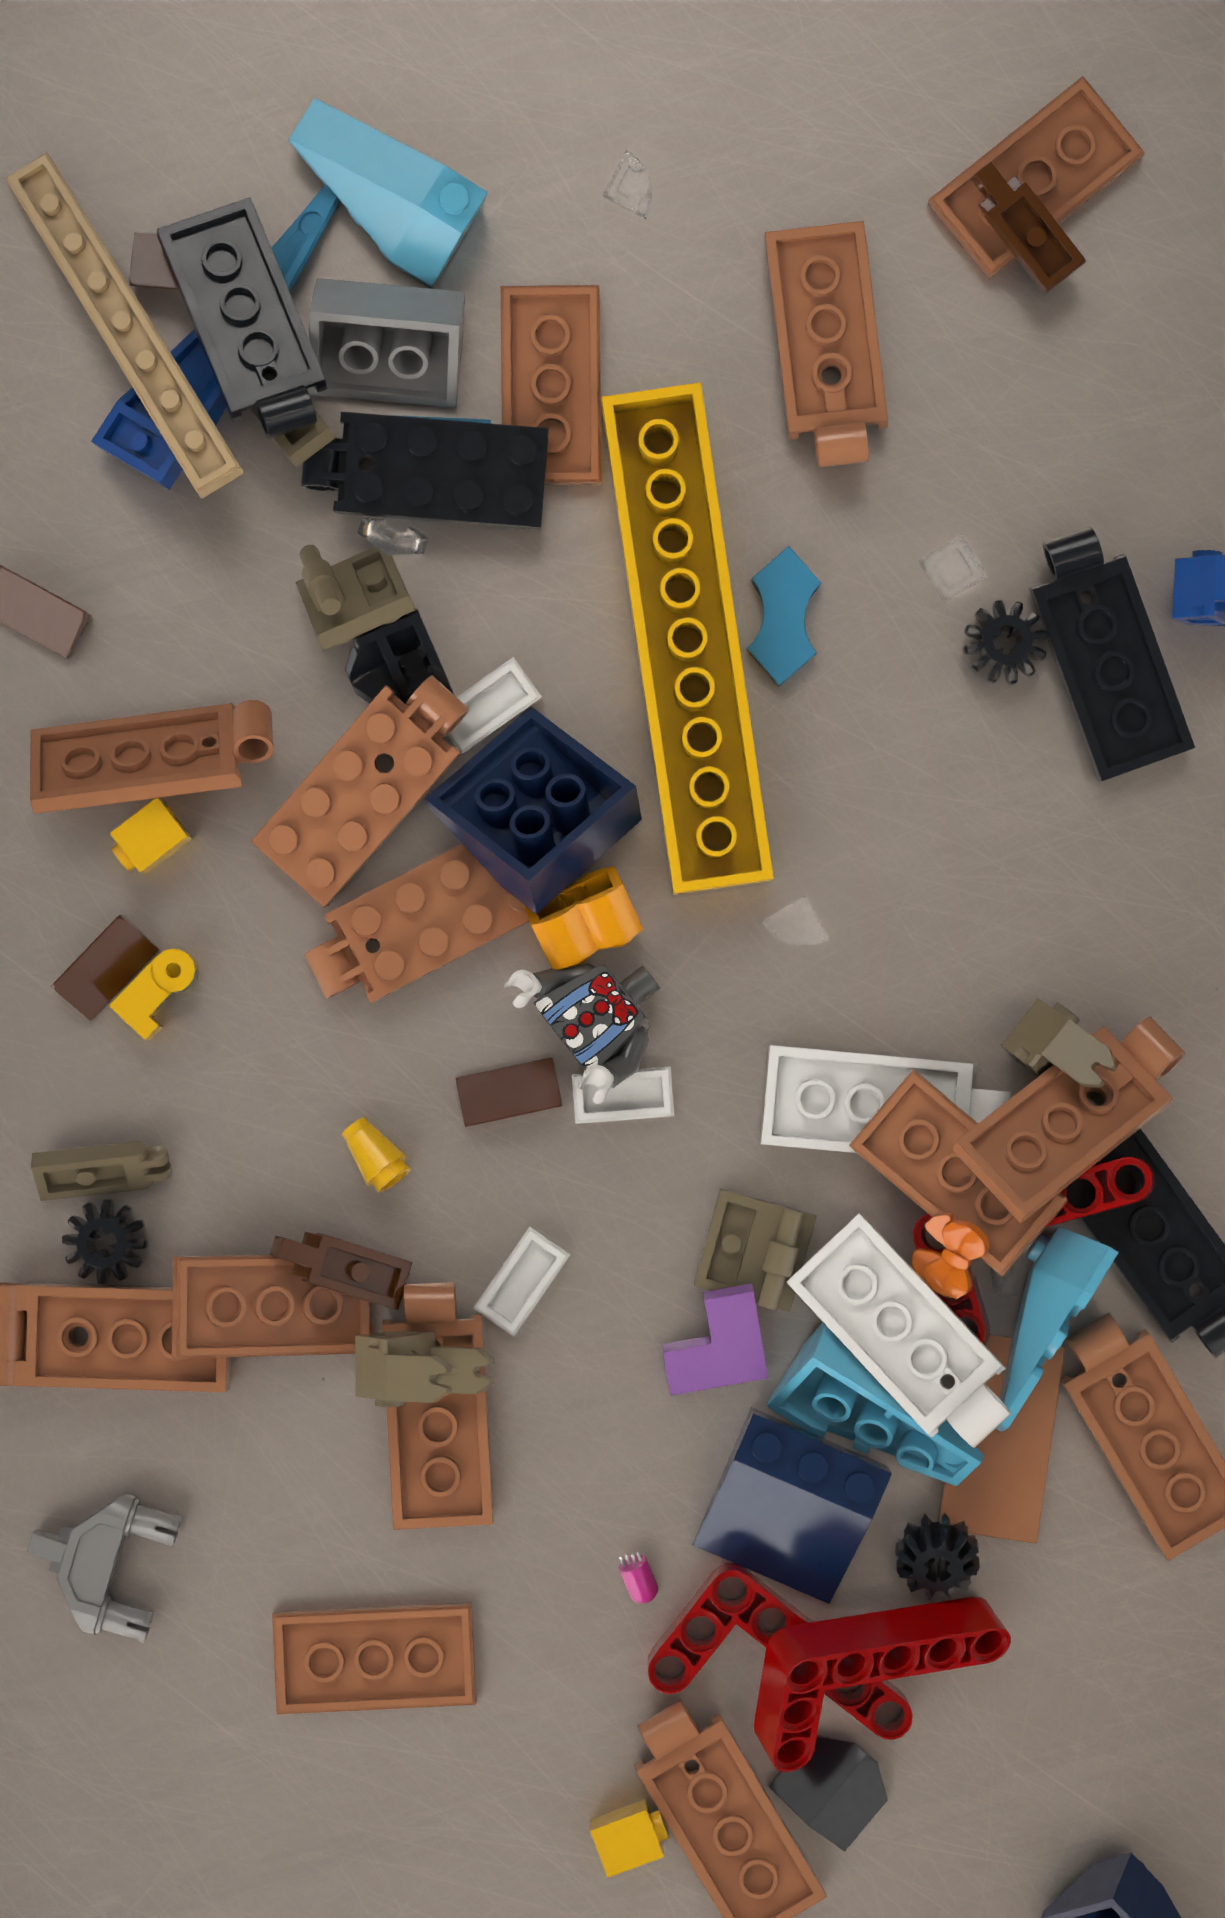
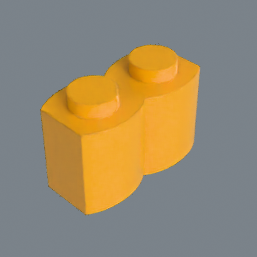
M615 866L602 868L581 877L571 886L565 888L538 914H535L527 906L524 907L536 937L551 968L554 970L583 964L589 956L599 949L624 946L643 930Z

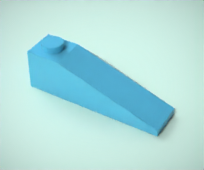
M316 98L313 99L288 140L323 184L329 187L348 209V214L357 225H361L378 245V250L387 261L432 289L481 211L488 192L446 165Z
M1060 1226L1052 1231L1050 1236L1043 1232L1038 1236L1027 1254V1258L1033 1261V1264L1026 1274L999 1397L1011 1411V1414L995 1429L1003 1432L1010 1427L1044 1372L1042 1365L1045 1360H1050L1066 1339L1070 1325H1068L1069 1320L1072 1316L1076 1317L1081 1309H1085L1119 1253L1118 1251Z
M824 1322L806 1340L767 1403V1407L809 1433L824 1438L828 1431L854 1441L852 1448L868 1454L870 1447L896 1456L897 1462L902 1467L954 1486H958L982 1463L984 1457L978 1448L971 1447L947 1420L938 1427L940 1431L933 1437H930Z

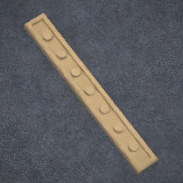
M46 152L7 176L5 179L200 498L203 499L242 475L244 471L49 154Z

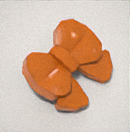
M951 1213L936 1214L925 1224V1227L946 1248L942 1254L918 1248L912 1253V1266L934 1291L944 1297L958 1299L971 1291L972 1281L968 1267L973 1259L982 1257L987 1253L990 1248L988 1237L979 1227L968 1221L953 1220V1214Z

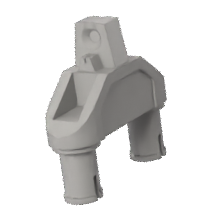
M125 1493L80 1522L74 1528L62 1526L59 1535L39 1529L34 1530L27 1553L51 1560L49 1570L58 1573L57 1580L77 1624L83 1632L95 1635L96 1633L100 1634L103 1629L145 1643L150 1630L148 1626L149 1623H152L154 1612L112 1601V1596L109 1595V1591L125 1537L129 1538L130 1534H134L173 1547L178 1535L177 1528L181 1525L182 1516L140 1505V1500L136 1499L135 1495Z

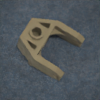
M1037 998L1000 1045L1016 1062L1034 1076L1039 1077L1054 1065L1083 1087L1102 1088L1105 1085L1095 1072L1097 1066H1103L1114 1072L1117 1069L1115 1059L1109 1047L1077 1025L1080 1019L1058 1002L1053 1007H1050ZM1089 1092L1087 1094V1098L1098 1106L1104 1104V1098L1100 1093Z
M385 1331L356 1335V1397L375 1399V1406L395 1407L406 1405L405 1402H438L450 1393H482L495 1384V1378L481 1375L479 1368L495 1364V1358L482 1348L436 1346L435 1331Z

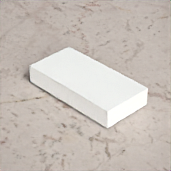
M514 657L457 697L469 708V711L454 730L448 734V737L455 747L462 752L461 755L463 756L542 699V696Z
M670 1066L638 1069L636 1073L614 1088H610L605 1100L600 1104L592 1101L599 1088L593 1084H587L582 1089H579L578 1084L583 1073L572 1074L575 1124L674 1116Z
M529 1226L473 1309L512 1336H515L571 1253L532 1226Z

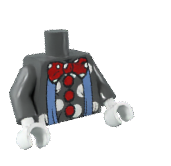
M591 964L572 965L563 969L554 970L551 968L533 974L526 970H517L505 983V989L516 986L524 992L519 994L512 1002L516 1008L526 1006L533 996L538 998L533 1002L537 1010L585 1070L578 1088L582 1089L587 1084H593L599 1088L593 1097V1102L597 1104L602 1103L610 1088L616 1087L638 1071L649 1042L647 1031L651 1026L638 1005L660 989L657 982L643 965L620 983L605 964L598 967Z

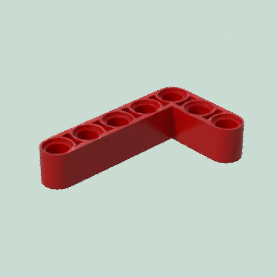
M1134 1157L1120 1158L1092 1166L1060 1192L1068 1199V1202L1046 1228L1136 1203L1147 1198L1155 1184L1154 1173L1151 1167L1145 1161ZM1128 1165L1137 1166L1145 1176L1143 1188L1138 1193L1131 1195L1120 1190L1117 1184L1118 1173ZM1079 1179L1090 1181L1096 1190L1094 1202L1086 1208L1076 1207L1069 1198L1070 1186ZM927 1213L915 1223L913 1229L916 1250L921 1248L942 1254L946 1247L941 1249L934 1248L926 1240L925 1224L932 1218ZM971 1262V1265L968 1267L972 1281L971 1291L958 1299L944 1297L936 1291L934 1292L959 1318L968 1317L976 1323L978 1338L985 1345L990 1336V1324Z
M729 1562L719 1565L709 1575L649 1653L647 1670L650 1683L656 1690L664 1694H675L684 1690L735 1625H738L766 1648L769 1639L781 1628L813 1621L748 1569ZM728 1577H737L745 1583V1591L738 1599L726 1600L717 1592L720 1582ZM768 1608H776L785 1615L783 1624L773 1631H766L757 1624L759 1614ZM702 1616L711 1619L715 1625L712 1634L704 1639H695L690 1636L686 1629L688 1623L693 1618ZM666 1656H675L682 1661L684 1668L677 1677L665 1678L656 1671L658 1661ZM888 1680L861 1684L856 1691L850 1693L842 1692L838 1688L825 1690L824 1694L875 1735L883 1739L894 1740L900 1738L909 1731L912 1725L913 1714L906 1696ZM888 1701L895 1702L902 1707L899 1718L889 1724L882 1723L875 1718L877 1708L882 1703Z
M982 1597L954 1599L781 1628L773 1634L766 1646L754 1719V1732L777 1770L781 1772L798 1770L808 1763L814 1753L825 1690L987 1664L996 1661L1005 1654L1011 1644V1636L987 1600Z

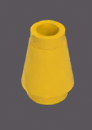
M366 1117L358 1119L342 1132L341 1135L347 1141L346 1144L367 1186L373 1185L378 1193L388 1190L410 1172L411 1169L405 1162L407 1155L373 1124H370Z

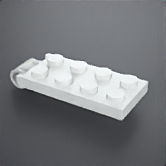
M769 1045L760 1144L857 1153L849 1146L850 1143L913 1069L977 1123H980L1011 1098L1012 1092L973 1089V1074H976L977 1064Z
M861 1213L855 1216L787 1281V1284L930 1437L940 1431L938 1427L947 1420L954 1430L971 1447L975 1448L1011 1414V1411L1000 1398L985 1385L995 1374L999 1375L1006 1367ZM945 1374H950L954 1377L955 1385L952 1388L943 1386L942 1377Z

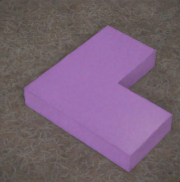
M752 1283L703 1292L710 1336L661 1344L671 1396L768 1378Z

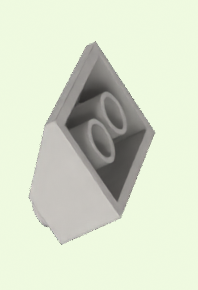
M317 278L309 310V340L326 379L327 390L317 393L315 386L309 388V395L456 408L464 333L465 292Z

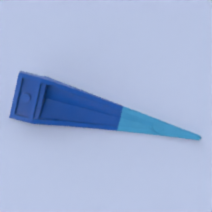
M325 185L280 239L271 247L289 292L340 203L338 197ZM194 329L171 351V354L216 426L226 409V405ZM130 388L117 400L91 442L101 450L170 490L183 469L134 388Z

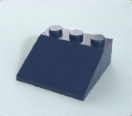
M532 706L425 798L426 805L501 887L535 914H538L642 820L636 785Z
M751 1407L692 1545L830 1604L875 1515L892 1472L887 1465Z

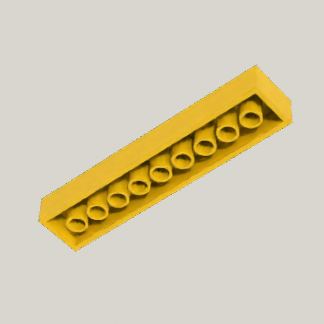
M701 382L602 396V411L673 895L772 881L774 877Z

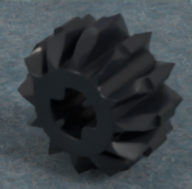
M997 600L993 603L994 618L986 610L980 608L975 613V616L982 627L976 625H967L965 627L964 633L968 637L978 640V642L965 645L963 653L964 655L980 654L981 658L971 666V670L977 673L986 664L991 667L987 677L989 683L994 684L1000 677L1001 670H1004L1007 683L1014 685L1018 681L1017 667L1024 675L1031 677L1036 670L1028 658L1041 661L1045 659L1047 652L1042 648L1034 646L1033 643L1044 641L1048 638V633L1046 630L1031 632L1030 627L1040 618L1036 612L1030 614L1025 621L1019 618L1023 610V603L1015 602L1010 614L1006 615L1003 601ZM1001 631L1009 632L1007 638L1013 635L1017 641V644L1010 649L1009 655L1002 654L1003 647L997 650L994 646L993 641L1001 635Z
M112 1199L103 1200L100 1214L96 1206L89 1202L83 1205V1213L87 1221L75 1215L68 1219L69 1225L77 1230L79 1234H66L62 1236V1243L77 1245L78 1251L68 1254L65 1259L68 1264L77 1262L81 1258L85 1261L79 1270V1277L82 1279L87 1278L96 1267L97 1282L104 1285L109 1280L110 1268L114 1276L119 1281L128 1278L127 1269L123 1262L134 1268L142 1265L143 1260L131 1250L145 1249L148 1247L149 1241L144 1238H133V1232L144 1228L145 1223L142 1219L134 1221L130 1225L125 1222L132 1212L131 1206L124 1205L114 1216V1203ZM99 1229H101L104 1235L113 1233L116 1237L117 1243L110 1246L115 1250L111 1255L106 1248L98 1251L95 1246L94 1240L100 1238V1235L96 1234Z
M945 1512L939 1522H932L924 1513L921 1518V1527L907 1523L904 1529V1537L898 1538V1542H896L895 1555L898 1558L896 1560V1570L899 1578L907 1579V1586L910 1592L925 1588V1595L929 1601L936 1592L943 1591L951 1600L954 1594V1587L968 1590L971 1584V1576L977 1575V1571H979L980 1560L977 1556V1553H979L978 1540L975 1535H968V1527L964 1521L950 1525V1518Z

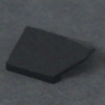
M418 609L403 615L393 623L383 624L354 638L345 665V671L356 695L369 704L385 686H389L395 692L394 695L406 704L415 690L431 675L454 694Z
M817 1735L814 1753L806 1765L792 1772L780 1771L768 1785L810 1828L843 1851H846L888 1801L878 1762L855 1742L827 1738L821 1735Z

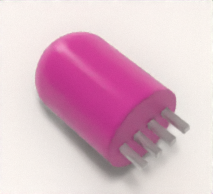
M638 1551L636 1552L637 1555L634 1556L632 1553L629 1558L628 1555H625L626 1559L624 1561L622 1557H619L621 1564L618 1568L631 1599L640 1604L652 1601L658 1593V1585L646 1556L640 1555Z

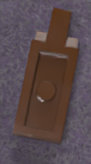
M989 162L974 174L972 181L985 198V200L979 203L980 209L985 214V219L1044 295L1086 263L1084 256L1026 182L1022 184L1015 176L1006 182L992 162Z
M309 1232L304 1233L302 1243L275 1236L269 1254L295 1263L292 1275L302 1278L304 1282L395 1310L399 1309L404 1292V1284L407 1283L413 1263L325 1234Z

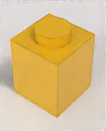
M161 798L153 799L110 832L117 842L111 850L120 863L129 872L136 867L140 873L145 875L193 840L183 824Z
M646 1799L590 1819V1832L607 1878L664 1857L662 1841L670 1839L668 1830L660 1811L657 1810L651 1813Z

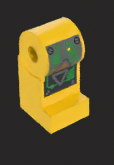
M164 950L144 968L109 1007L144 1040L150 1041L163 1028L154 1016L176 993L188 991L198 980L199 969L197 962L193 956L183 950Z

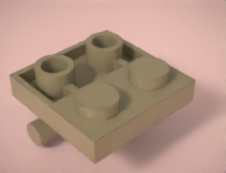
M386 542L332 566L322 559L315 545H306L300 550L299 555L304 566L302 570L303 579L296 581V585L323 651L337 644L348 643L362 633L383 624L393 623L403 615L415 611Z
M720 1188L694 1286L708 1290H717L752 1283L755 1301L759 1306L790 1312L796 1292L787 1284V1281L803 1267L817 1216Z

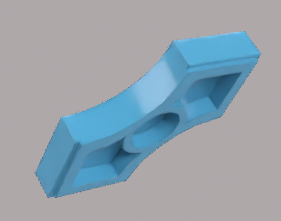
M790 546L751 579L762 601L763 620L757 637L746 650L778 687L817 654L807 637L805 611L808 601L817 591L821 582Z

